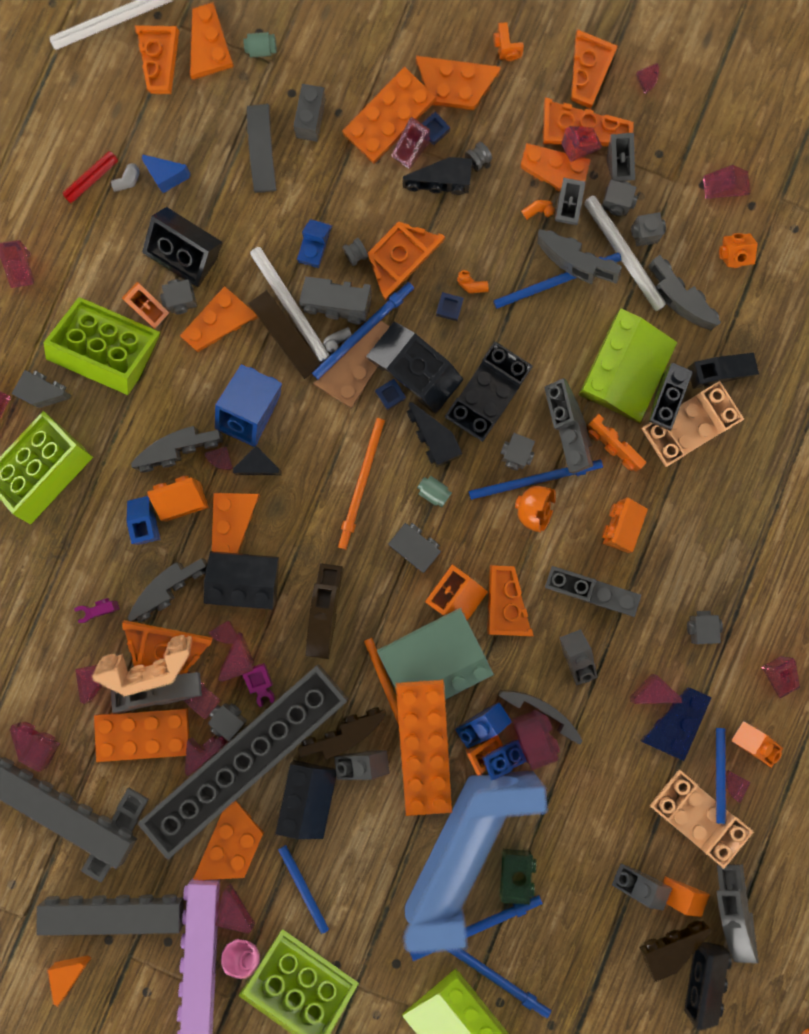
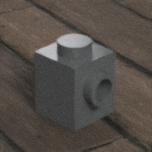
M610 180L602 201L604 210L610 211L615 216H626L629 210L634 209L638 199V196L634 195L636 186H632L627 181L618 182Z
M660 212L637 216L631 226L632 237L635 238L636 247L658 243L666 232V224L664 219H661Z
M175 279L169 281L166 285H162L161 302L163 307H167L171 313L183 314L188 309L198 307L193 286L188 279L183 281Z
M513 433L510 441L504 442L500 454L504 455L502 461L506 462L505 466L518 470L519 468L523 469L526 464L530 465L535 454L531 451L535 441Z
M697 611V616H689L690 621L687 622V632L691 635V643H721L720 633L723 632V623L719 619V615H711V611Z
M225 703L221 707L217 705L209 714L212 719L208 724L211 726L210 730L220 738L223 736L230 741L246 723L247 719L240 714L242 711L236 705Z

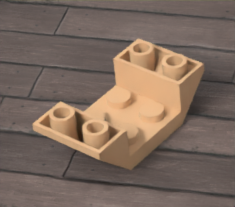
M718 381L681 404L671 431L653 423H649L641 429L665 467L707 441L743 421L744 418L722 383Z
M179 635L172 638L168 642L164 655L165 659H159L153 662V665L146 667L144 665L134 666L130 671L127 670L123 654L115 656V654L106 655L99 661L92 675L93 680L124 696L171 684L189 656L192 637Z
M681 770L676 772L650 804L651 808L723 868L729 864L753 834L749 827L727 810L726 824H717L716 801Z

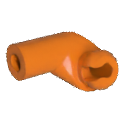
M536 200L521 212L528 220L538 212H543L546 217H550L556 210L550 200Z
M462 270L459 272L458 284L467 293L488 292V281L475 282L470 277L469 271Z

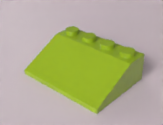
M78 297L43 342L45 357L50 362L129 395L148 362L160 332Z
M621 308L613 319L579 395L641 423L677 342L643 318Z
M42 411L0 456V500L13 515L32 524L90 462L93 456L45 411Z
M282 929L259 962L257 970L249 977L238 996L291 1034H331L359 983Z
M456 968L402 1014L416 1034H509Z

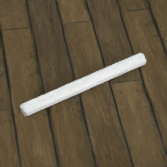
M173 0L133 1L50 36L51 44L55 49L62 48Z
M593 195L587 198L584 205L616 253H620L622 262L653 309L657 311L666 305L665 300L596 196Z
M256 247L250 252L252 258L319 362H324L330 356L262 249Z

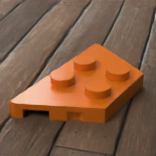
M416 56V65L419 67L423 85L436 97V101L433 104L436 106L475 110L482 96L487 93L494 79L500 74L501 67Z
M398 221L368 252L369 260L384 300H387L445 240L444 235L426 232V229L413 228L409 224Z
M126 620L122 624L128 641V649L133 658V666L144 665L146 667L153 665V662L159 659H165V651L168 642L172 638L179 635L191 636L192 644L189 656L178 674H186L189 668L196 663L200 655L212 643V637Z
M237 800L221 813L195 873L194 880L233 879L246 876L264 832L258 824H255L251 816L241 807Z

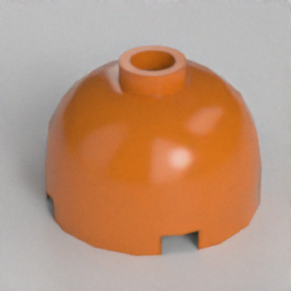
M534 486L527 489L522 496H518L515 508L518 509L520 522L526 528L539 533L546 529L553 514V510L550 509L551 503L555 504L556 491L548 487Z

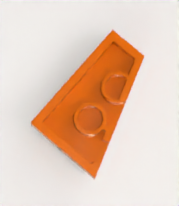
M214 3L192 8L191 79L193 80L234 67Z
M135 26L139 38V50L143 59L142 66L147 90L150 94H171L179 38L178 28L176 26Z
M577 29L571 101L587 108H592L617 50V45Z
M526 143L520 168L542 182L549 183L555 187L556 191L560 192L563 178L586 181L591 159Z
M224 286L182 332L180 337L193 349L200 352L219 341L221 337L240 329L242 325L251 320L254 321L258 316Z
M600 414L594 417L586 426L589 436L595 441L600 440L605 445L604 448L612 456L617 455L622 459V464L628 470L636 472L641 470L647 462L628 443L618 440V432L614 428H609L601 423L604 418Z
M213 494L212 551L239 554L245 538L244 535L260 494Z
M490 565L487 634L534 636L529 625L528 613L524 607L521 596L522 592L514 566Z

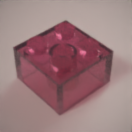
M534 710L511 719L526 761L532 770L559 761L557 753L561 751L556 739L549 734L552 727L545 714Z

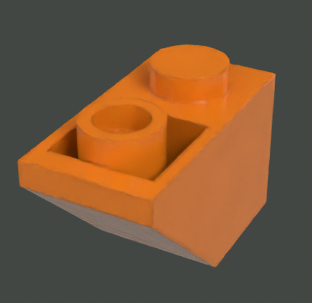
M744 721L731 740L738 747L771 768L780 760L782 750L784 749L768 735Z

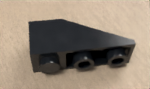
M448 157L403 176V188H407V190L412 192L429 190L431 193H441L444 191L451 192L454 195L469 194L472 159Z
M754 352L696 361L688 367L689 370L693 371L690 378L693 389L710 386L718 381L723 383L759 375Z
M675 363L669 365L663 373L657 388L649 422L669 431L672 430L693 371Z
M413 402L408 403L410 410L406 411L411 423L416 422L419 430L416 431V434L421 444L425 442L428 451L425 453L431 464L435 463L436 467H440L461 457L462 451L454 434Z

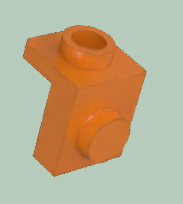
M508 22L499 23L497 33H494V46L499 49L500 60L514 61L521 58L524 49L523 42L510 44Z

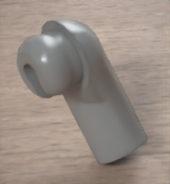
M128 164L122 178L111 180L114 192L135 186L140 174L136 164Z
M349 327L337 331L324 339L323 344L328 352L336 351L338 349L337 344L346 341L352 336Z

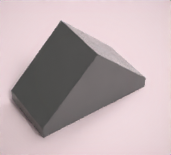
M634 133L610 135L607 164L611 180L618 182L635 180Z
M563 178L555 211V221L578 225L586 182Z

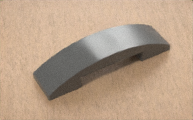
M269 104L247 106L249 153L255 193L277 191Z
M499 691L498 695L519 709L523 702L526 701L561 722L557 731L581 745L582 739L575 727L563 714L545 701L523 692Z
M128 788L116 808L117 811L112 818V824L119 828H127L133 832L149 799ZM90 854L81 871L101 883L112 866Z

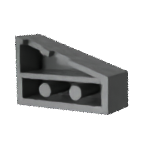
M305 276L299 304L301 309H304V312L316 315L317 312L323 313L330 319L338 320L339 317L345 318L349 323L359 325L361 322L365 323L368 318L372 301L371 285L364 284L363 288L351 287V282L344 281V285L332 283V280Z

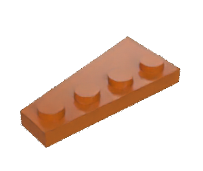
M545 97L543 144L609 146L610 135L633 133L634 122L607 114L605 116L595 114L593 110L586 108L585 110L572 107L571 104L552 102L553 99Z

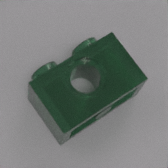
M502 850L499 895L502 903L530 905V897L535 895V883L531 882L532 873H536V859L533 858L531 851ZM516 872L524 873L522 880L514 881L512 879Z

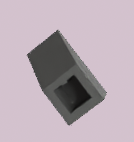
M24 370L11 393L37 408L69 400L72 396L65 392L67 387L56 381L50 384L45 381L47 376L35 370L33 374Z
M581 629L560 637L562 651L576 686L598 678L592 649Z
M387 750L364 751L334 756L337 780H373L390 774Z
M620 863L612 886L645 906L658 910H664L672 890L671 887L656 878Z

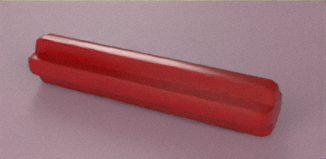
M108 151L63 191V196L68 202L73 203L118 162L117 157L111 151Z

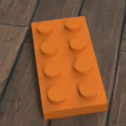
M404 67L342 132L375 164L434 104L436 97Z
M188 708L94 715L96 762L190 755Z

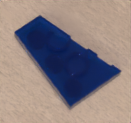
M688 687L672 704L669 711L654 724L651 731L644 735L640 741L685 761L712 697Z

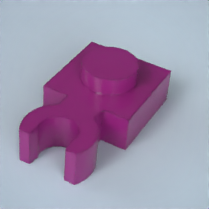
M265 663L243 670L242 675L250 694L254 692L258 694L256 699L258 706H263V696L269 697L270 702L273 703L275 695L268 689L273 683Z

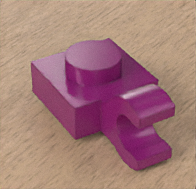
M109 598L95 602L96 606L92 608L77 606L74 609L75 612L81 610L85 612V617L78 620V623H86L92 618L120 610L118 601H109Z

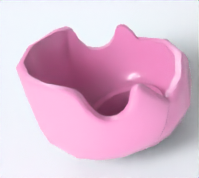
M240 939L232 941L226 945L222 952L221 964L224 972L239 979L251 977L259 966L260 953L257 947L249 941Z

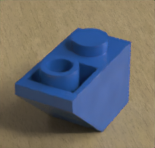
M145 496L127 501L126 522L131 544L141 545L161 540L153 505L149 497Z
M500 702L482 710L459 725L455 730L468 749L497 736L512 721Z

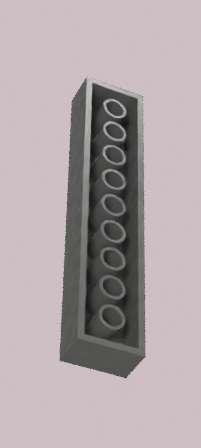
M318 664L137 824L167 859L171 858L342 707L349 698Z

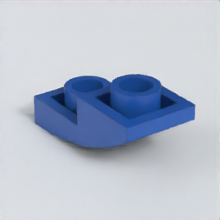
M513 740L483 757L491 780H495L511 772L513 768L527 762L519 740Z

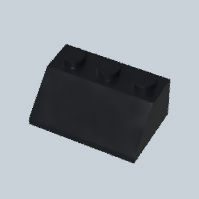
M165 207L151 216L142 253L184 280L188 279L192 285L198 288L217 261L223 242L170 208Z
M210 551L204 580L203 604L273 610L277 601L279 557Z
M297 760L291 762L275 835L294 839L324 838L337 776L335 768Z
M703 942L693 953L684 1012L696 1030L702 1031L718 1026L719 1018L724 1013L722 1000L723 994L727 992L728 988L726 975L727 969L731 968L732 958L729 951L723 945Z

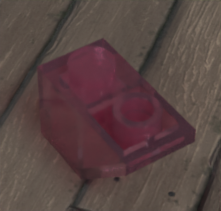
M23 721L22 723L13 724L10 732L18 761L38 772L47 769L60 743L56 742L55 737L51 734L40 733L34 730L35 726Z

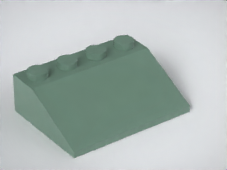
M461 608L377 650L395 688L396 683L443 680L445 700L494 675Z

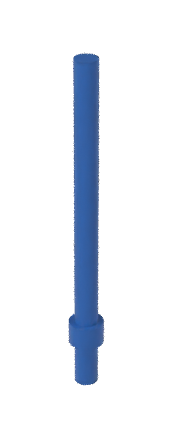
M619 252L604 258L598 257L603 260L621 261ZM567 272L493 300L495 308L498 309L576 277Z
M407 282L397 293L394 292L387 298L388 301L312 372V375L317 380L322 377L393 308H398L403 303V299L414 289V286Z
M601 459L592 461L593 467L574 474L569 473L568 467L487 486L469 491V496L472 500L571 475L581 476L585 475L588 471L603 468V463Z
M537 895L524 902L520 900L513 903V907L465 927L466 938L512 917L517 916L519 918L527 914L526 911L543 904L540 896ZM436 951L410 952L412 960L416 961Z
M447 950L520 1000L521 1005L527 1009H533L546 1019L550 1016L551 1010L537 1001V997L530 992H524L464 950Z

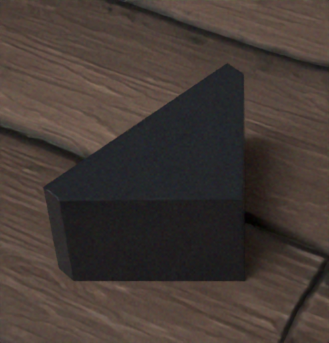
M257 446L233 468L235 475L282 476V471Z

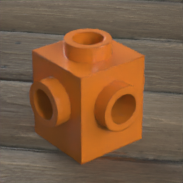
M734 233L732 236H724L723 245L719 248L720 259H723L727 267L731 268L755 264L758 243L750 233Z

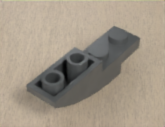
M539 229V246L561 269L590 284H593L595 277L615 284L618 283L621 275V265H618L613 260L597 258L589 252L583 253L582 243L574 238H565L553 231Z
M661 255L652 260L648 268L659 281L656 288L672 310L689 322L708 330H713L721 323L717 311L710 308L707 304L705 295L700 290H697L695 286L687 291L683 280L680 277H676L673 273L672 266L668 260L663 259Z
M563 378L545 386L554 429L559 430L569 473L574 474L593 467L589 447L592 446L590 436L579 405L568 382Z
M194 426L178 430L148 446L133 460L131 466L136 470H140V473L153 471V467L162 465L163 468L175 466V462L181 461V451L183 454L195 452L196 448L203 446L205 449L218 447V443L224 442L222 433L219 430L199 434L198 429Z
M201 558L186 568L183 567L182 563L176 562L159 574L145 588L135 602L128 616L129 621L134 622L138 620L141 623L151 617L150 613L156 609L161 611L171 605L170 601L175 598L171 591L172 589L174 592L186 586L185 581L192 577L196 580L206 574L205 570L208 564L206 559Z
M554 566L551 567L545 588L632 617L636 615L642 596L641 594Z
M200 673L178 674L171 684L127 696L111 690L112 713H122L156 704L165 705L202 696Z
M728 864L725 868L717 865L720 890L717 891L718 905L724 934L733 961L759 963L753 913L749 912L743 864Z

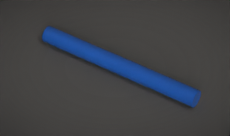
M716 728L717 824H726L725 728Z
M287 845L280 847L278 851L320 933L327 932L329 928Z

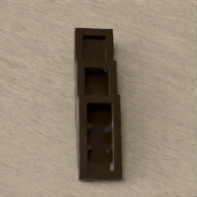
M265 290L248 303L304 379L310 376L321 363L268 291Z

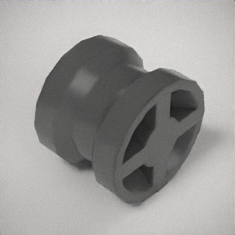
M481 141L475 144L473 150L465 152V157L472 159L471 167L476 171L482 169L484 163H489L493 159L491 152Z
M359 238L354 239L350 245L345 244L342 246L352 266L357 265L361 259L369 258Z

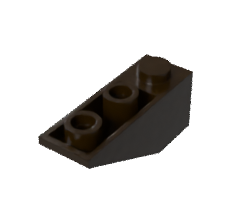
M694 921L688 924L685 929L680 931L672 930L665 937L658 940L650 939L643 946L639 947L649 973L655 982L677 974L711 933L710 927L704 921Z

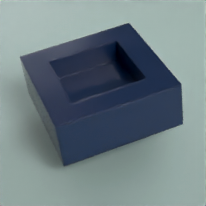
M435 111L419 125V130L434 146L450 132V127Z
M442 292L436 316L458 321L464 298Z
M395 379L375 390L387 411L406 399Z

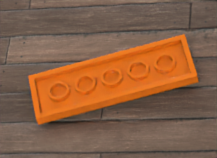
M444 681L396 683L406 816L452 813Z

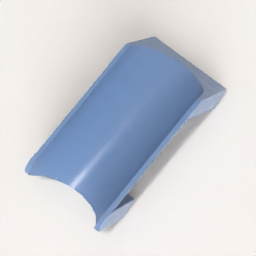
M533 770L509 772L495 780H491L489 774L471 775L467 778L454 804L452 813H450L405 904V918L410 923L405 932V947L407 951L413 953L466 949L462 906L506 817L509 815L547 813L545 787Z

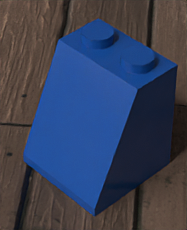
M241 364L215 404V429L255 447L281 396L282 383L273 377L259 373L254 368Z

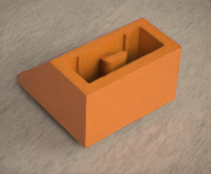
M189 476L176 478V483L170 485L166 483L153 486V490L147 492L161 521L167 522L209 508L201 482L192 477L189 478Z
M624 498L618 501L617 504H613L609 516L612 517L610 524L605 525L602 532L603 544L626 553H632L648 509L629 498Z
M452 564L425 600V603L443 616L461 608L468 621L488 591Z

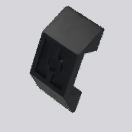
M395 321L366 356L380 370H386L419 397L418 401L435 415L464 380L446 358L416 333Z
M495 341L459 398H456L446 413L445 418L483 442L518 391L533 365Z

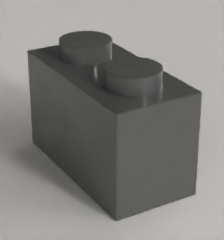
M302 84L293 126L296 138L318 142L326 103L324 87Z
M404 523L388 545L424 574L441 551L438 549L440 545L431 537L426 540L421 536L422 530L415 524L411 523L408 525Z

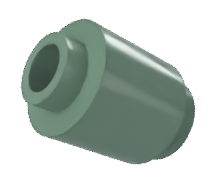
M269 32L248 33L247 39H244L245 53H249L250 58L266 57L277 53L275 34H269Z
M432 476L428 479L424 477L417 487L420 490L418 495L433 505H439L440 507H443L452 493L448 490L449 487Z

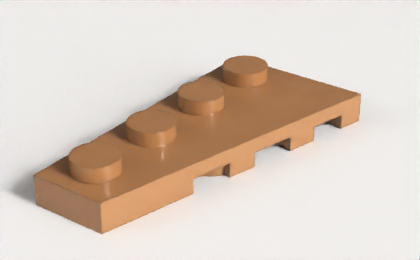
M380 321L322 377L313 383L314 386L352 409L378 369L366 356L390 326Z

